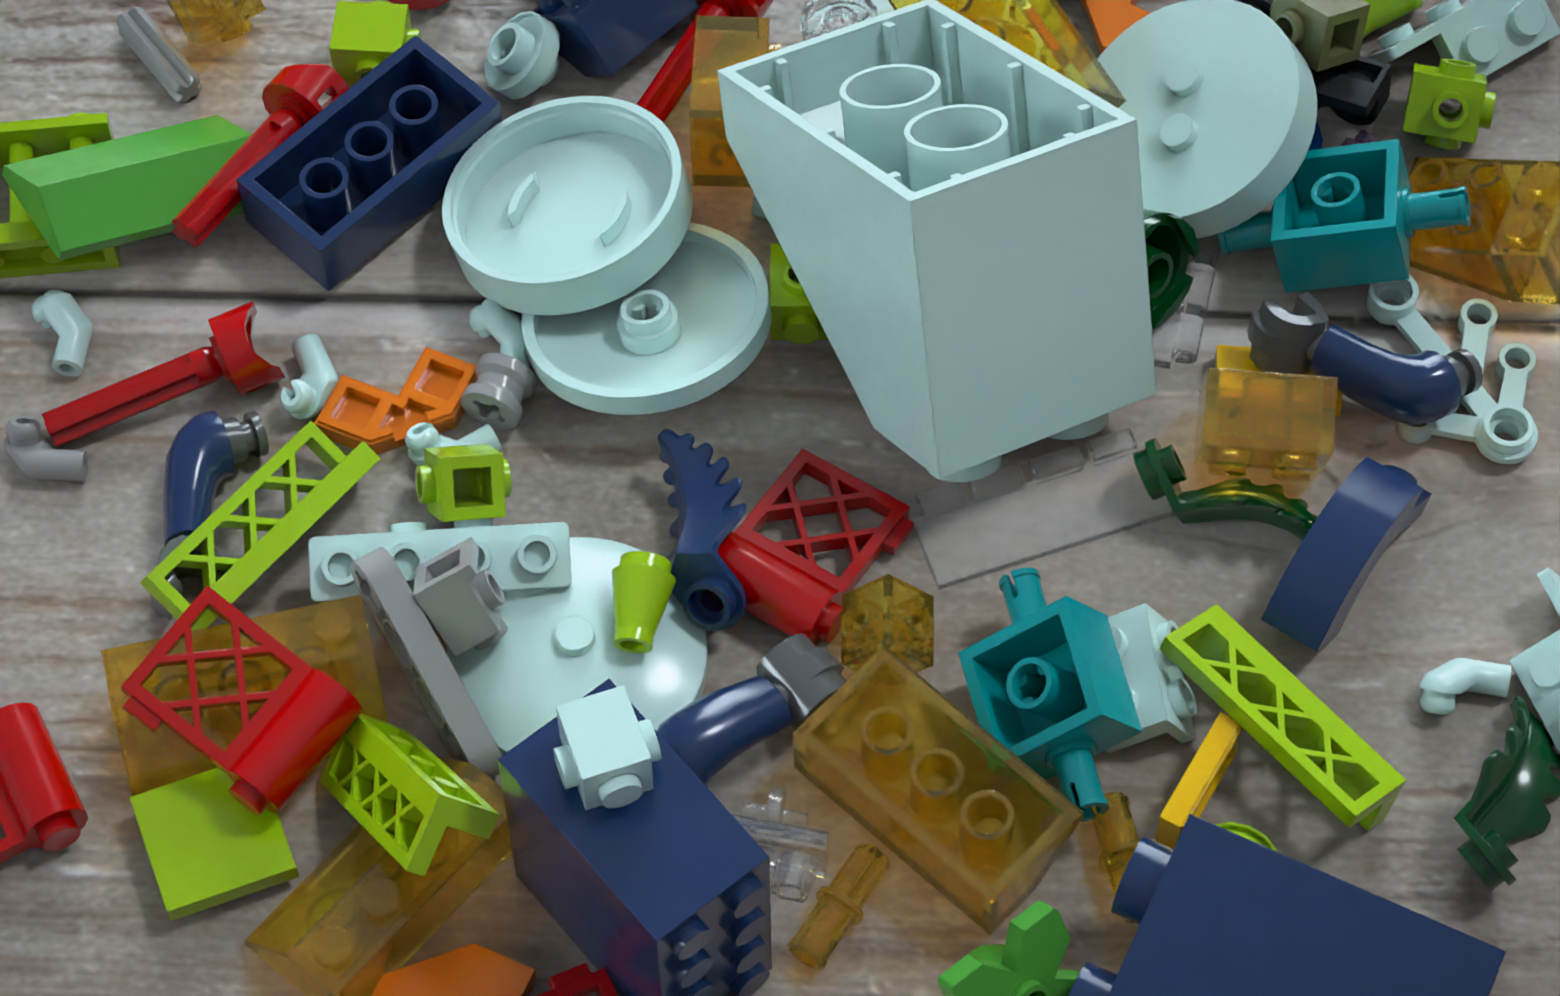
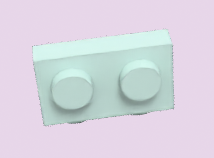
M1146 603L1108 617L1143 732L1105 751L1109 754L1164 733L1170 734L1182 744L1194 740L1195 734L1191 717L1197 713L1195 696L1190 685L1184 679L1183 671L1159 649L1165 636L1178 629V626L1172 620L1167 621Z

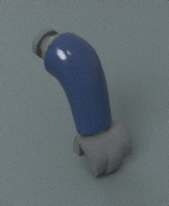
M1308 291L1297 296L1292 314L1282 309L1277 303L1263 300L1259 311L1252 312L1247 328L1248 339L1252 343L1250 359L1257 368L1266 374L1277 378L1296 379L1304 377L1311 371L1312 374L1367 409L1391 420L1409 425L1432 423L1455 413L1460 405L1461 397L1479 390L1483 381V373L1479 361L1466 349H1457L1448 353L1447 356H1442L1436 351L1429 350L1416 354H1397L1373 345L1336 325L1331 326L1325 332L1329 320L1327 311Z
M804 633L786 638L762 658L756 666L757 676L721 688L691 702L662 722L657 732L708 788L714 777L734 758L758 743L787 729L790 725L801 727L814 723L821 713L819 709L824 704L837 698L851 687L841 674L844 667L826 647H816Z

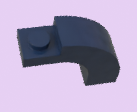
M1366 457L1340 485L1310 528L1283 574L1261 620L1318 652L1339 633L1354 601L1374 566L1395 537L1421 516L1432 493L1417 485L1416 478L1406 470L1393 465L1383 466Z

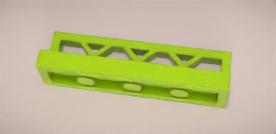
M310 421L156 566L140 584L178 620L190 606V603L165 577L175 567L202 569L203 589L208 585L232 604L381 458L364 441L346 456ZM304 444L332 470L322 480L296 477L295 453ZM282 466L283 477L272 476ZM258 488L284 491L285 516L282 519L256 517L255 491ZM297 492H306V493H308V494L298 503V494H297ZM242 504V516L231 515ZM217 527L243 529L245 554L243 557L215 556L214 530ZM257 531H268L257 542ZM201 543V555H190ZM215 570L227 571V572L216 582V571H215ZM208 608L191 628L192 636L196 639L219 616Z
M1218 604L1213 605L1165 636L1159 649L1348 828L1358 822L1369 831L1385 819L1406 779Z
M364 714L358 716L336 743L320 779V783L406 871L424 877L447 826L489 840L500 815L408 729ZM374 779V791L372 793V780ZM396 801V815L394 816V802ZM421 821V824L417 831V824Z

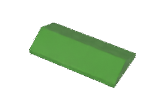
M215 115L3 165L1 174L58 260H63L173 232L176 226L172 223V220L252 134L221 116ZM240 201L225 218L244 214L242 202Z

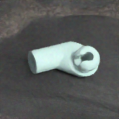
M48 290L44 295L35 299L32 305L33 318L36 322L43 320L42 326L46 329L53 328L59 336L52 368L65 376H79L83 371L93 332V324L71 294L62 290Z
M485 299L482 305L475 306L469 315V324L472 331L479 332L481 338L493 336L500 344V353L511 356L530 368L522 335L521 317L515 311L506 309L488 299Z
M317 334L301 336L292 344V351L301 369L302 376L300 379L291 381L292 390L283 387L280 400L283 408L297 419H310L318 415L338 382L337 373L320 336Z
M425 422L412 426L405 436V443L409 448L408 457L417 466L425 465L424 448L488 444L500 452L503 451L495 432L489 424L459 440L439 435L431 423Z
M1467 658L1452 659L1425 673L1419 685L1420 688L1424 689L1420 698V706L1429 713L1450 715L1455 710L1456 694H1462L1467 691L1507 697L1511 665Z

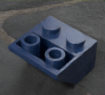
M535 0L538 6L532 11L555 24L560 34L558 54L584 76H612L698 6L694 0Z

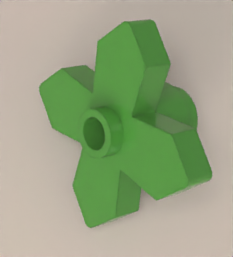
M1041 900L1033 903L1010 921L1005 945L979 946L939 976L938 985L943 995L1069 996L1079 972L1076 970L1059 969L1071 939L1059 911Z

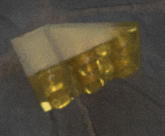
M1416 157L1408 174L1412 193L1453 189L1466 185L1470 200L1471 225L1417 230L1415 236L1411 237L1410 267L1509 302L1560 304V161Z

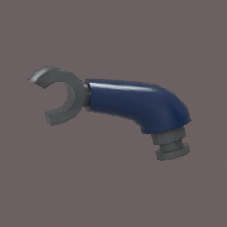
M207 411L190 419L174 437L165 463L163 492L165 547L160 552L157 566L212 514L217 487L223 479L233 476L234 464L246 461L249 452H252L257 458L268 454L267 433L263 421L256 411L245 413L243 415V422H239L236 417L221 420L216 411ZM201 543L190 555H201ZM214 549L215 556L222 557L219 551ZM175 567L165 579L182 595L183 586L178 579L186 576H195L202 579V569ZM215 570V571H216V582H217L227 571ZM151 595L152 606L160 618L166 617L171 621L173 616Z

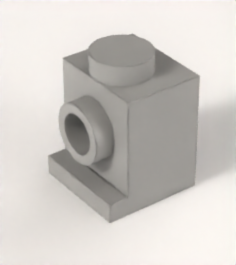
M472 537L417 566L415 569L413 596L455 657L472 647L476 650H481L495 644L508 630L507 625L501 618V605L505 604L503 591L494 575L488 569L481 572L478 570V545Z

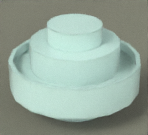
M533 11L519 13L499 28L489 43L484 63V77L489 87L514 100L524 98L539 87L548 84L554 78L559 67L560 34L555 24Z

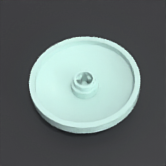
M690 222L688 230L674 255L652 278L632 292L605 305L577 313L564 315H532L522 313L521 326L529 362L535 374L550 391L571 404L584 409L615 415H642L669 411L697 402L712 395L736 379L753 362L762 349L769 334L772 313L770 310L768 282L764 270L754 254L732 236L720 230Z
M571 537L572 584L569 587L503 592L505 604L501 605V618L507 625L508 630L499 641L481 650H476L472 647L456 657L447 646V655L495 740L502 756L557 716L556 706L583 698L607 679H610L616 687L625 685L630 702L645 719H650L656 731L659 725L671 715L701 698L705 686L708 663L706 632L689 621L684 613L683 606L673 593H671L654 636L652 651L643 654L629 653L616 648L613 644L615 621L611 571L619 565L621 555L641 550L607 539Z

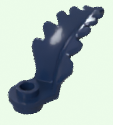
M664 429L657 437L662 450L659 454V459L669 465V468L663 473L665 483L673 485L675 491L668 497V503L672 508L679 509V516L670 526V535L678 538L676 548L667 557L672 564L671 574L676 579L672 593L683 606L686 617L696 627L707 631L728 629L743 616L746 609V594L740 581L719 556L718 550L723 540L739 523L746 512L745 503L731 507V502L742 488V480L737 477L724 484H720L722 477L730 467L727 458L721 457L714 464L710 465L713 448L709 443H703L697 448H693L695 439L691 433L679 436L670 429ZM709 590L715 592L722 599L723 603L715 601L711 597Z

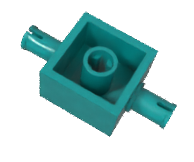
M1399 139L1308 150L1297 173L1284 190L1274 199L1272 210L1258 212L1238 226L1218 233V238L1224 255L1237 251L1273 247L1285 293L1409 279L1411 237L1415 236L1417 230L1463 225V227L1470 226V200L1466 185L1453 189L1412 193Z
M1031 567L1015 569L1011 571L1015 584L1011 583L1010 576L1006 574L999 580V588L1003 592L1012 624L958 652L991 770L1031 786H1035L1057 775L1066 806L1067 819L1072 822L1089 821L1096 818L1093 806H1096L1097 813L1100 815L1105 814L1109 810V803L1105 798L1094 758L1099 753L1143 732L1107 615L1068 596L1047 605L1040 582L1039 571Z

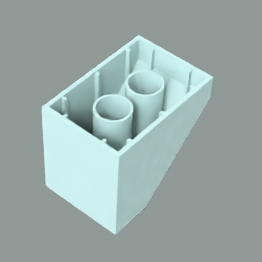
M923 0L717 70L726 139L803 287L875 430L927 469L932 476L948 482H970L985 478L998 470L1002 464L1003 454L1046 437L1073 440L1091 436L1101 431L1107 425L1110 412L1156 395L1137 119L936 0Z

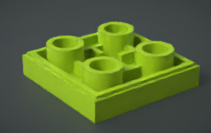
M218 767L129 797L170 921L299 877L278 814L265 809L258 816L242 806L228 791L234 782Z

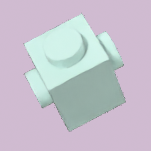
M625 685L556 706L559 736L562 746L553 748L556 766L565 789L578 787L585 810L601 805L606 808L622 807L636 801L643 792L654 789L652 762L662 759L660 746L650 719L638 722Z

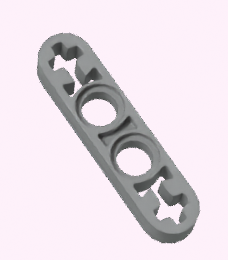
M379 547L352 561L350 564L351 573L361 596L461 776L474 788L500 774L498 758L502 756L500 750L393 557L386 549Z

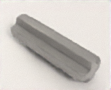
M132 7L127 13L120 14L116 21L119 27V34L175 101L185 103L192 96H197L202 90L200 75L146 11L140 7Z

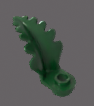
M1156 438L1145 442L1146 449L1133 454L1140 478L1152 500L1155 501L1166 496L1173 513L1183 524L1217 520H1254L1289 531L1303 541L1318 516L1307 511L1308 504L1303 499H1290L1284 496L1283 486L1279 484L1255 485L1249 478L1244 477L1233 478L1201 489L1183 492L1179 483L1187 480V476L1181 460L1172 444L1162 448Z
M1516 696L1509 705L1516 725L1511 723L1507 729L1504 753L1496 749L1484 760L1471 800L1454 817L1455 821L1470 838L1459 846L1457 850L1490 891L1494 890L1504 881L1510 886L1517 880L1509 871V868L1519 860L1506 844L1543 833L1551 820V815L1543 800L1560 797V781L1550 771V769L1560 768V755L1552 750L1551 747L1554 746V742L1550 734L1541 727V722L1532 715L1525 701L1520 696Z

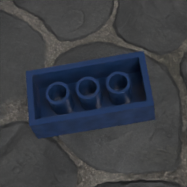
M415 35L237 179L246 222L329 292L444 196L448 180L462 156L482 135L502 122L500 102Z

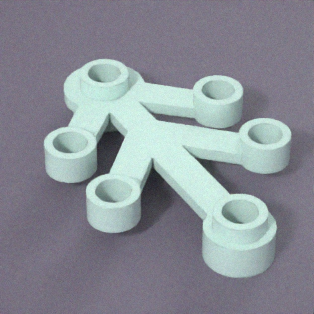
M1409 275V279L1370 283L1366 306L1375 320L1384 325H1395L1418 353L1429 350L1436 351L1442 356H1447L1448 353L1452 352L1415 309L1419 288L1411 275ZM1474 298L1463 304L1457 326L1459 332L1463 335L1461 349L1468 350L1477 358L1483 373L1487 342L1494 332L1498 312L1496 307L1488 300ZM1383 300H1394L1399 305H1389L1384 303ZM1471 315H1479L1483 317L1487 321V323L1475 324L1471 322L1468 317ZM1519 342L1509 343L1500 350L1495 366L1496 374L1502 380L1498 404L1481 386L1479 390L1461 397L1460 403L1471 415L1453 413L1432 423H1426L1422 427H1415L1397 421L1396 431L1398 435L1406 442L1413 444L1423 443L1432 435L1474 442L1483 456L1499 464H1516L1526 460L1535 450L1538 441L1537 426L1530 413L1523 408L1526 383L1531 379L1536 365L1534 351L1526 344ZM1516 359L1524 363L1526 367L1522 369L1512 368L1506 361ZM1495 434H1509L1514 438V441L1503 440Z

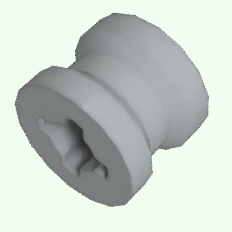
M493 352L483 354L475 368L477 380L466 387L460 399L461 406L466 413L484 425L489 424L492 428L501 430L514 429L523 415L521 402L533 394L537 386V377L528 366L511 356Z

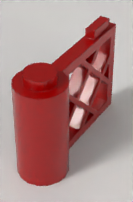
M802 448L735 532L731 531L719 546L718 554L744 588L746 594L745 612L790 637L795 634L804 633L816 646L821 640L830 643L836 637L847 615V609L841 606L843 601L883 550L891 555L897 552L913 531L914 522L908 520L910 506ZM807 474L827 485L831 497L798 501L794 487L803 475ZM869 508L886 517L879 527L852 531L847 511ZM836 513L841 533L808 537L803 517ZM792 519L797 539L774 542L758 533V531L767 522ZM859 546H864V547L860 550V552H858V548H857V547H859ZM846 549L850 564L842 575L838 577L816 565L813 553Z
M208 585L121 686V691L130 697L123 705L125 711L153 733L164 724L224 771L234 782L228 790L232 797L258 816L265 809L276 814L280 813L363 712V707L359 701L339 682L324 672L309 666ZM208 608L231 625L232 649L194 652L191 628ZM240 633L256 646L241 648ZM184 637L186 653L169 655ZM270 656L290 672L275 691L246 694L243 659ZM234 660L238 694L198 698L195 663ZM187 664L190 699L162 702L143 687L144 683L158 667ZM264 703L249 721L248 705ZM239 706L242 731L225 751L202 734L200 709ZM192 710L193 726L176 712Z
M20 702L0 708V823L7 836L0 840L1 864L31 847L43 848L46 851H58L70 846L80 837V830L86 825L88 820L87 812L37 706L32 703Z

